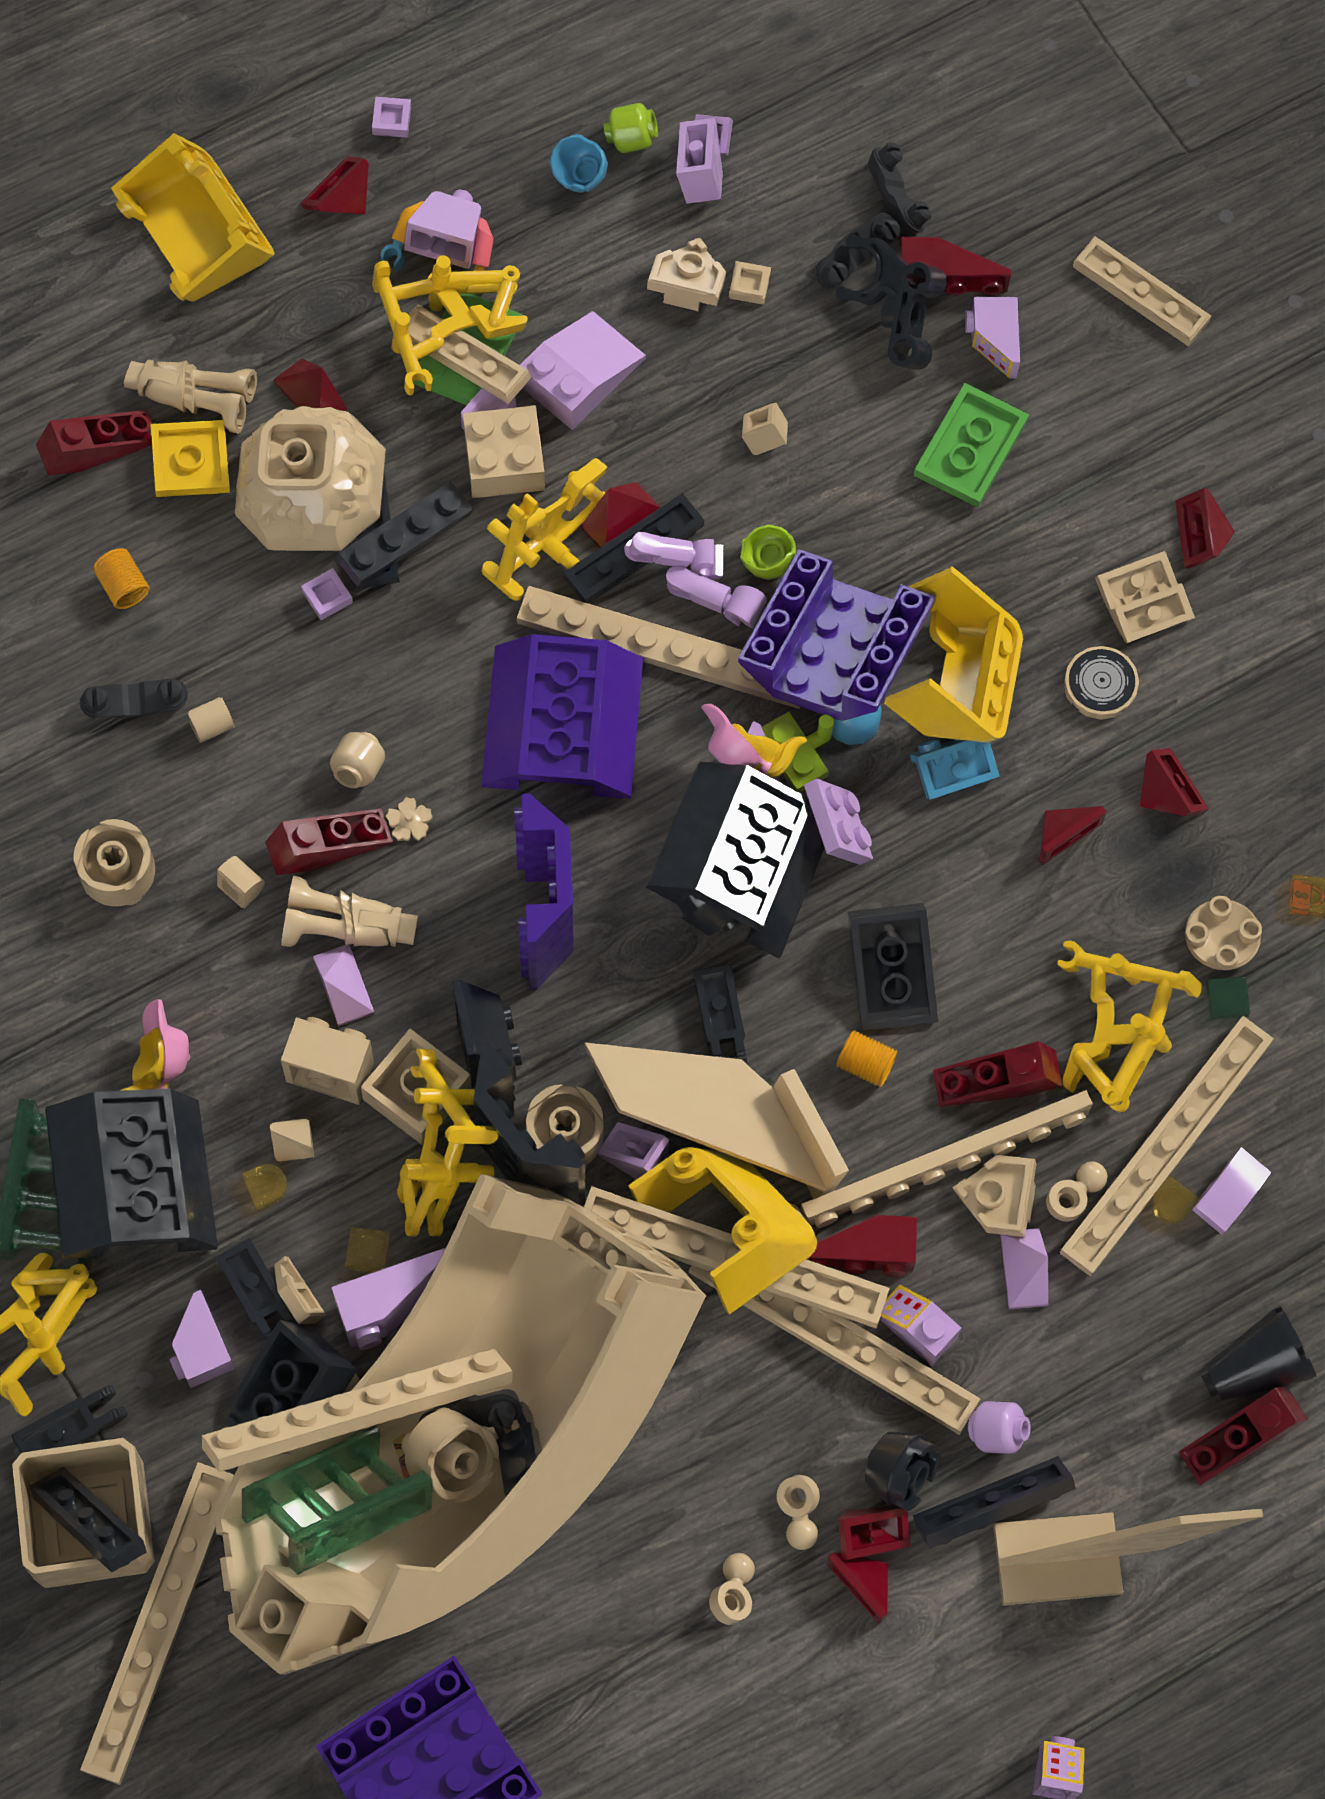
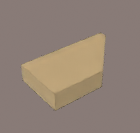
M284 1256L275 1263L278 1293L298 1324H315L325 1316V1312L289 1257Z

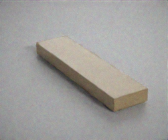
M1096 236L1073 263V268L1188 347L1210 322V314Z
M419 304L408 314L410 316L408 333L413 346L430 338L432 327L444 320ZM462 330L446 337L444 345L439 350L429 354L430 357L508 404L531 379L530 372Z

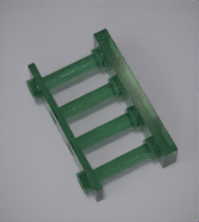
M19 1098L0 1202V1259L13 1260L15 1249H21L22 1246L61 1250L60 1234L24 1230V1226L19 1225L22 1211H28V1208L57 1211L55 1195L33 1193L30 1188H26L29 1173L34 1174L35 1170L52 1172L51 1157L38 1155L37 1151L33 1150L35 1136L41 1137L42 1133L48 1134L46 1118H44L43 1113H40L35 1100ZM99 1257L78 1258L80 1264L85 1265L87 1270H90L92 1258L98 1259Z
M375 1425L242 1488V1520L248 1523L266 1514L288 1536V1566L299 1575L431 1510L433 1479L424 1470L405 1479L400 1477L380 1458V1429ZM367 1467L387 1488L369 1495L349 1474ZM333 1482L354 1504L336 1511L315 1490ZM300 1498L321 1520L302 1527L282 1506Z

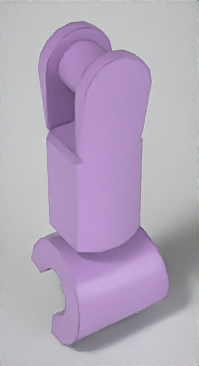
M638 532L624 547L626 556L633 561L655 562L656 564L682 566L684 568L690 564V571L699 576H704L713 581L723 577V545H714V539L692 542Z
M673 566L666 573L667 589L670 593L692 600V602L719 613L723 612L724 616L737 626H740L741 622H743L746 626L753 629L767 602L766 596L758 589L750 586H738L731 595L730 587L704 576H699L682 566Z

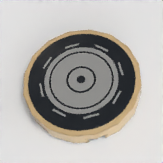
M1105 646L1087 648L1075 655L1067 667L1064 679L1065 693L1069 702L1073 703L1083 715L1100 720L1115 718L1131 706L1136 698L1139 685L1137 669L1129 657L1117 649Z

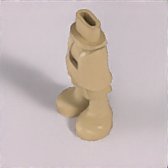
M149 359L145 364L131 361L124 379L125 388L138 390L140 396H146L158 403L175 407L182 412H186L189 409L193 414L197 415L198 408L217 412L222 415L225 428L229 432L236 434L242 431L245 423V402L250 403L252 401L257 386V373L254 369H242L232 373L197 370V367L193 364H188L187 361L156 362L155 364L153 360ZM200 386L227 391L229 393L221 394L197 390V387Z
M293 876L281 945L292 947L296 945L303 934H318L345 940V945L354 944V947L386 946L389 944V940L393 947L396 946V942L413 945L418 916L401 913L402 908L400 907L394 908L388 904L363 898L354 893H351V897L341 890L339 897L311 889L305 879ZM314 909L340 914L342 919L338 920L311 915L298 910Z

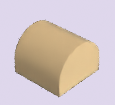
M220 697L194 708L188 713L189 723L200 743L235 728L223 698Z
M237 856L231 857L218 868L217 886L241 908L245 909L260 894L264 887L265 881Z

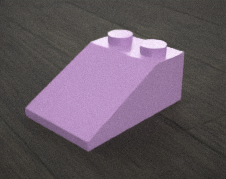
M592 311L544 341L520 364V366L530 372L531 379L522 389L573 430L646 359V355Z
M445 1248L331 1287L351 1349L359 1346L360 1350H367L382 1343L381 1338L389 1336L408 1317L426 1288Z

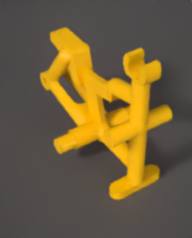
M441 255L437 258L433 272L428 276V279L392 287L389 279L391 269L388 261H380L375 264L372 286L374 292L380 294L393 331L392 350L395 353L401 354L407 371L404 389L408 395H413V381L415 380L422 381L425 384L426 390L431 391L432 375L426 369L421 370L418 360L439 350L444 345V339L449 335L475 325L487 339L521 332L525 329L527 316H506L512 297L517 292V282L520 277L517 267L509 265L503 270L451 272L449 257ZM497 293L492 311H490L481 304L471 306L469 309L459 294ZM429 294L430 309L435 312L440 311L444 305L451 317L433 326L430 338L413 346L408 333L410 316L405 312H401L397 301Z
M595 458L579 471L570 472L568 481L558 501L545 509L538 507L539 503L527 493L524 495L520 506L518 507L513 504L507 513V517L512 520L510 530L497 518L491 521L487 530L501 541L505 548L499 566L492 561H486L483 564V575L510 599L518 601L522 598L524 590L522 586L511 578L512 573L524 563L530 568L534 567L540 560V556L537 554L539 551L543 550L558 564L561 563L567 569L579 563L580 561L570 553V549L562 542L586 520L606 493L599 490L594 484L606 473L607 466ZM584 496L591 501L573 520L566 521L561 518L566 510L570 512ZM524 534L531 539L526 544L522 541Z
M1065 941L1063 946L1067 950L1075 952V956L1069 962L1058 960L1057 965L1070 973L1078 971L1080 967L1091 969L1090 997L1092 1002L1097 1004L1098 1015L1093 1042L1076 1043L1073 1046L1063 1076V1085L1069 1092L1073 1093L1080 1079L1085 1075L1102 1095V1099L1116 1112H1124L1129 1107V1097L1154 1051L1158 1050L1161 1053H1167L1172 1048V1043L1165 1034L1166 1031L1162 1024L1173 988L1184 990L1189 996L1198 998L1201 993V983L1187 971L1181 970L1178 974L1130 963L1119 953L1113 954L1110 958L1084 952L1073 941ZM1107 973L1122 976L1131 985H1137L1141 981L1158 984L1148 1017L1137 1013L1132 1016L1131 1024L1114 1025V1000L1106 993ZM1133 1044L1112 1082L1097 1065V1062L1109 1058L1111 1045Z
M417 1048L416 1054L420 1059V1066H412L411 1072L415 1078H424L427 1082V1087L415 1089L414 1101L416 1104H424L422 1115L426 1121V1132L420 1159H406L405 1164L400 1170L397 1195L405 1206L407 1218L405 1221V1232L407 1236H417L419 1234L425 1216H427L429 1235L441 1236L444 1217L460 1182H477L480 1174L494 1177L492 1165L459 1163L464 1145L492 1144L497 1141L499 1135L494 1127L475 1126L462 1105H474L475 1089H450L435 1067L437 1062L435 1051L433 1049ZM440 1104H442L454 1122V1126L448 1127L445 1131V1137L449 1141L445 1157L435 1151L438 1127L442 1124V1117L438 1113ZM422 1186L423 1193L416 1206L415 1198L420 1187Z
M47 1253L36 1255L13 1279L11 1284L19 1298L0 1315V1334L16 1324L28 1340V1347L0 1375V1395L9 1400L15 1411L22 1416H27L32 1411L33 1404L17 1380L38 1358L41 1359L52 1374L58 1375L64 1371L65 1364L61 1359L62 1356L56 1344L84 1301L94 1296L97 1291L94 1281L88 1278L89 1272L85 1265L75 1264L70 1269L49 1270L53 1264V1258ZM58 1295L42 1320L37 1318L34 1312L41 1306L39 1296Z

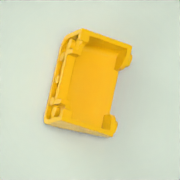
M175 133L111 187L118 199L116 206L120 212L128 219L134 217L143 222L174 269L170 274L172 282L169 286L172 292L182 301L186 299L195 302L263 265L275 254L270 243L213 158L200 146Z

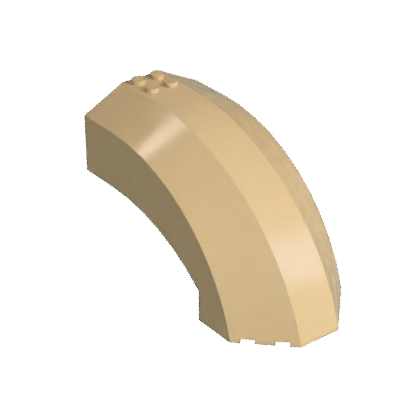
M480 1174L451 1239L426 1288L381 1356L352 1391L404 1376L408 1373L438 1366L445 1362L475 1355L479 1352L495 1349L513 1371L512 1384L476 1395L479 1396L503 1389L515 1391L520 1402H525L533 1415L535 1428L539 1431L541 1453L507 1496L504 1495L498 1455V1460L494 1458L491 1469L494 1472L493 1478L479 1495L468 1501H459L457 1499L449 1501L417 1483L411 1476L404 1480L398 1459L405 1453L402 1449L395 1450L394 1444H402L404 1437L413 1431L419 1423V1418L422 1414L430 1410L426 1409L238 1466L215 1516L217 1535H223L225 1557L220 1558L224 1591L230 1592L233 1613L228 1615L230 1632L277 1673L286 1675L414 1630L446 1615L494 1585L540 1548L575 1513L609 1472L651 1409L674 1365L706 1295L675 1262L617 1224L548 1188ZM517 1420L513 1421L511 1428L515 1430L520 1426ZM484 1426L493 1434L495 1439H498L494 1426L489 1428Z

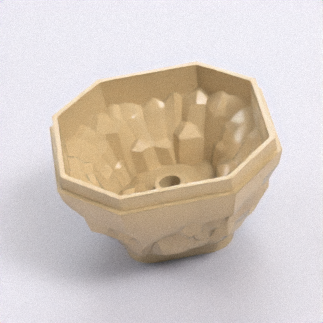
M301 406L294 410L283 409L266 423L260 424L259 428L252 433V436L248 437L241 444L236 484L235 515L268 550L342 551L362 531L364 532L380 517L386 449L349 412L336 410L332 407L311 408Z

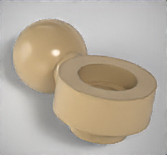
M1090 1161L1082 1164L1077 1171L1076 1182L1062 1180L1051 1188L1046 1198V1205L1054 1218L1068 1222L1077 1219L1082 1214L1088 1201L1086 1193L1101 1190L1107 1182L1106 1169L1100 1163ZM1067 1198L1071 1202V1207H1062L1059 1199Z
M795 1475L784 1480L777 1490L779 1507L785 1514L792 1516L793 1519L786 1530L787 1540L792 1547L798 1550L811 1548L818 1538L817 1527L809 1520L808 1513H811L819 1503V1489L811 1478L804 1475ZM798 1488L805 1492V1501H801L797 1497Z
M743 1553L732 1554L725 1560L723 1574L727 1582L716 1587L709 1599L710 1609L715 1618L727 1625H732L745 1619L752 1609L751 1596L743 1585L752 1579L755 1567L751 1558Z

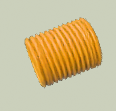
M117 548L102 555L93 566L95 575L99 582H101L115 608L126 609L132 607L148 595L150 587L127 549Z
M853 1030L839 1055L836 1066L845 1070V1072L848 1071L849 1074L852 1073L856 1077L859 1076L863 1080L866 1079V1082L869 1081L875 1086L882 1087L895 1062L898 1051H894V1048L891 1049L883 1043L880 1044V1041L877 1042L873 1038L870 1039V1037L863 1036L862 1033L860 1034Z

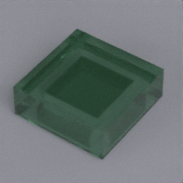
M1246 977L1207 980L1206 987L1211 1020L1241 1018L1242 1016L1249 1017L1251 1012Z

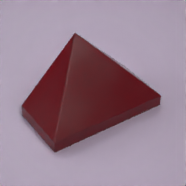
M347 156L300 205L304 209L315 211L365 214L368 161L363 157Z
M301 358L273 379L277 387L296 408L301 406L311 408L332 407L336 410L348 412L347 407L329 377L319 365Z
M637 482L612 487L606 491L583 522L581 529L601 548L658 510L660 506Z
M1203 488L1175 500L1184 567L1189 569L1218 557L1235 531L1209 489Z
M1171 748L1151 750L1146 754L1140 807L1182 816L1204 814L1209 810Z
M1104 807L1045 810L1038 857L1042 865L1046 864L1100 827L1107 813Z
M900 1507L848 1509L838 1519L843 1560L911 1547L908 1511Z
M833 1552L828 1557L826 1565L878 1624H881L888 1614V1563L861 1557L843 1560L841 1553Z

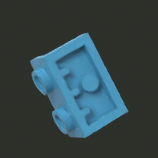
M939 739L919 744V751L909 754L911 762L917 765L926 799L929 800L1000 777L990 742L953 739L940 744Z

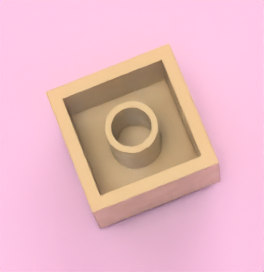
M536 405L463 413L472 498L545 490V474Z
M296 1017L281 1058L286 1082L359 1105L362 1098L361 1086L370 1076L374 1065L370 1040H367L366 1035L357 1030L346 1028L342 1032L329 1028L330 1025L327 1022L315 1017H308L307 1021Z
M409 1029L362 1084L361 1092L365 1102L423 1146L426 1132V1121L422 1115L424 1104L415 1103L414 1092L416 1088H426L427 1082L424 1078H415L412 1075L411 1067L420 1066V1059L416 1054V1049H433L437 1057L435 1067L450 1089H471V1075L412 1029ZM440 1104L438 1113L441 1115L443 1123L448 1117V1113Z

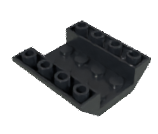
M700 761L691 778L646 888L677 905H680L687 897L692 895L751 927L746 942L779 959L783 954L825 848L809 799L748 765Z
M487 1041L482 1045L474 1094L476 1126L494 1127L499 1136L497 1141L492 1144L479 1145L507 1180L548 1188L574 1203L584 1206L586 1166L583 1161L586 1159L585 1153L576 1141L572 1139L567 1142L561 1133L538 1150H533L537 1145L531 1135L523 1127L517 1130L510 1121L515 1116L514 1101L516 1098L513 1094L515 1090L513 1079L515 1077L510 1070L514 1065L503 1049L499 1048L495 1051Z
M170 1088L99 1091L45 1108L63 1259L101 1257L108 1247L177 1243L178 1252L216 1250L218 1248L199 1100Z

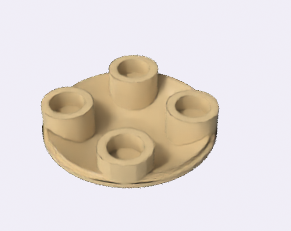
M1216 896L1192 912L1186 923L1185 940L1191 954L1203 965L1217 970H1232L1247 964L1256 955L1261 943L1262 926L1254 914L1244 905L1232 901L1225 896Z

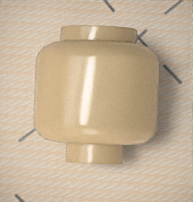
M350 732L342 737L330 759L331 770L340 784L349 788L365 787L374 781L385 760V752L374 735L367 732Z

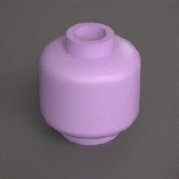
M986 1401L978 1406L976 1411H973L969 1417V1437L982 1452L1016 1453L1022 1447L1023 1442L1029 1438L1030 1421L1025 1417L1022 1408L1014 1402Z

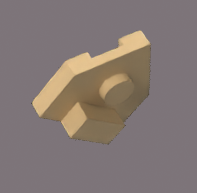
M697 238L687 242L686 247L673 252L667 250L656 255L648 279L647 289L664 293L663 303L698 311L701 302L717 306L725 282L726 271L718 261H714L702 239Z
M996 1155L967 1180L963 1179L953 1187L955 1193L986 1233L1025 1237L1027 1223L1031 1221L1036 1185L1034 1183L1036 1161L1030 1158Z

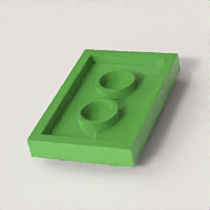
M459 294L469 309L471 306L481 304L486 309L492 311L493 302L473 294ZM446 309L441 317L444 320L451 317ZM508 309L506 316H522V314ZM476 325L462 329L465 333L505 356L516 334L487 339ZM429 355L421 358L419 361L421 370L426 369L432 375V392L467 405L481 389L480 386ZM413 381V384L425 388V384L422 381Z
M964 383L916 466L914 476L979 508L1027 424L1029 414Z

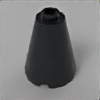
M1278 1306L1206 1363L1204 1366L1208 1373L1201 1377L1211 1397L1219 1394L1222 1401L1308 1381L1317 1377L1310 1359L1305 1357L1303 1345L1285 1311L1282 1310V1307Z

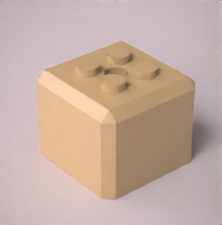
M124 1438L23 1452L18 1456L12 1466L22 1564L35 1581L44 1588L143 1574L150 1569L155 1559L144 1463L135 1446ZM65 1467L144 1540L147 1553L111 1573L33 1499L29 1486Z

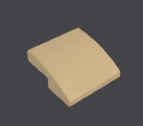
M1165 551L1095 577L1103 600L1125 643L1195 618L1182 583H1177Z

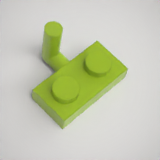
M790 712L761 727L765 737L773 739L780 744L798 736H803L807 739V742L796 751L789 767L782 773L792 789L798 793L805 790V784L815 779L823 780L828 777V769L814 750L828 742L832 737L834 719L828 714L820 717L818 730L807 737Z

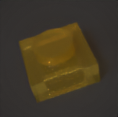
M351 1227L345 1262L346 1268L370 1272L385 1269L391 1236L390 1232Z

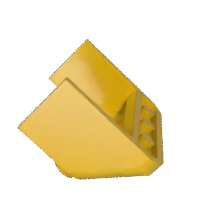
M952 566L908 586L936 596V601L930 610L929 633L932 640L946 651L940 686L930 678L886 697L884 704L925 736L989 743L1006 734L1023 634L1015 618Z
M694 1147L682 1148L628 1186L636 1202L669 1213L712 1182L744 1216L734 1225L731 1233L732 1240L739 1249V1252L709 1273L721 1302L730 1315L809 1258L816 1250L817 1239L810 1224L751 1163L716 1150Z

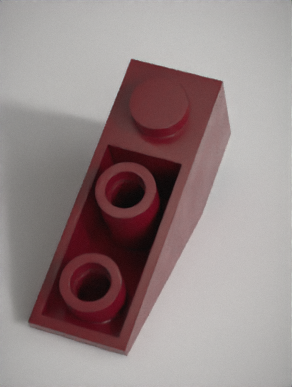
M939 237L901 238L899 254L910 264L913 262H923L936 266L945 273L946 287L943 292L950 295H960L965 292H982L987 295H994L1000 292H1008L1011 279L1010 269Z
M148 410L49 421L36 443V447L48 476L81 472L152 446L151 424L153 422Z
M379 808L282 821L265 841L276 875L311 871L390 845L393 840L382 809Z
M1040 1041L933 1070L940 1107L1024 1097L1062 1087L1056 1050Z
M876 1215L817 1242L815 1252L806 1260L829 1268H844V1273L852 1275L866 1274L867 1270H883V1275L905 1276L906 1272H913L916 1264L917 1217Z
M1288 1386L1278 1387L1184 1447L1179 1453L1198 1483L1202 1485L1277 1441L1309 1419Z

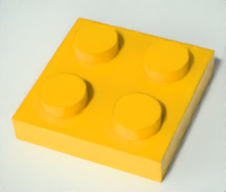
M223 420L151 424L156 497L230 493L225 425Z

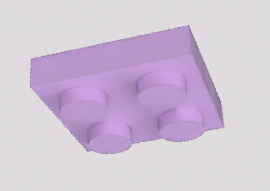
M819 779L805 784L804 787L826 853L859 865L872 860L873 857L869 848L872 845V841L868 831L861 824L858 815L860 805L856 796L849 790Z

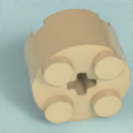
M118 819L105 820L91 830L87 829L76 843L74 850L75 867L85 892L95 901L108 906L134 905L141 900L142 896L151 887L155 876L153 855L147 839L135 825Z
M563 1085L550 1086L537 1094L530 1103L526 1116V1130L537 1145L533 1150H538L561 1133L567 1142L572 1139L576 1141L586 1155V1159L583 1161L585 1166L589 1164L598 1154L603 1143L604 1134L602 1109L596 1098L583 1088ZM562 1124L564 1127L571 1125L572 1130L570 1132L564 1130L559 1132L558 1125Z
M442 1407L427 1415L402 1441V1451L405 1453V1464L410 1476L417 1483L444 1499L468 1501L479 1495L493 1478L494 1472L491 1471L494 1458L498 1460L499 1455L495 1437L486 1428L449 1408Z

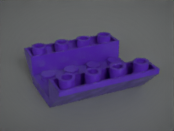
M799 549L739 655L738 663L772 697L822 715L828 714L839 721L876 712L933 607L936 596L902 584L893 600L834 580L832 560Z
M531 634L496 645L481 787L519 790L520 780L594 785V796L631 799L643 657L607 640Z
M522 794V807H514L517 870L525 869V882L548 881L549 904L526 905V918H519L521 978H529V990H537L574 952L571 841L569 827L531 794Z
M452 1656L315 1746L347 1799H538L543 1795L521 1759L517 1758L480 1700L474 1685L455 1656Z

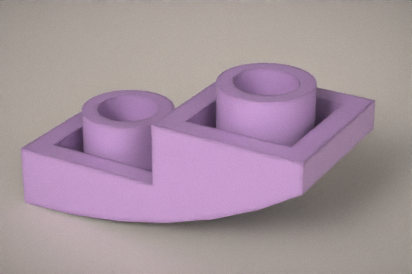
M1241 1147L1234 1153L1217 1179L1208 1186L1192 1210L1222 1235L1244 1210L1271 1172Z

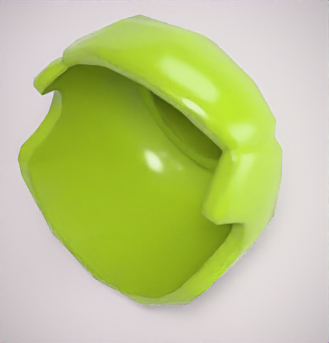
M768 524L755 528L741 542L740 558L744 566L755 577L766 580L782 577L796 555V544L792 535L778 526Z

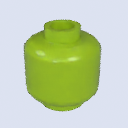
M642 103L612 109L609 115V122L604 123L607 143H614L620 153L649 148L653 143V138L658 137L657 121L653 110H647Z

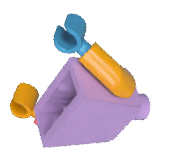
M456 190L453 195H448L436 191L432 192L425 201L404 209L391 237L394 239L393 244L387 245L382 249L381 259L382 261H388L391 256H398L394 262V268L396 271L401 270L405 264V258L401 252L405 244L404 250L436 260L439 256L445 255L449 257L453 265L469 269L472 264L474 265V271H485V267L489 268L493 236L487 221L480 217L481 206L473 202L469 192Z

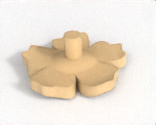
M405 797L404 801L398 804L399 810L389 809L386 819L389 821V826L395 828L392 836L398 841H409L411 834L417 841L426 837V832L429 829L426 823L433 819L431 809L425 808L423 805L418 806L416 809L415 799Z

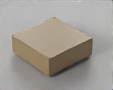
M736 261L729 298L764 305L771 267Z

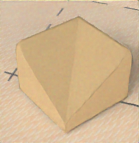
M772 403L744 414L742 438L754 455H759L787 444L788 422L777 403Z
M300 1119L270 1124L276 1161L314 1157L309 1120Z

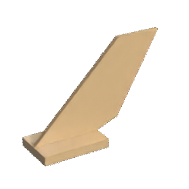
M584 1043L583 1045L618 1113L805 1183L813 1199L833 1192L849 1171L795 1069L781 1074L772 1087L740 1059Z
M1262 1509L1178 1516L1119 1531L1115 1529L1113 1513L994 1523L993 1530L1002 1605L1122 1595L1124 1591L1119 1556L1157 1551L1262 1518L1263 1511Z

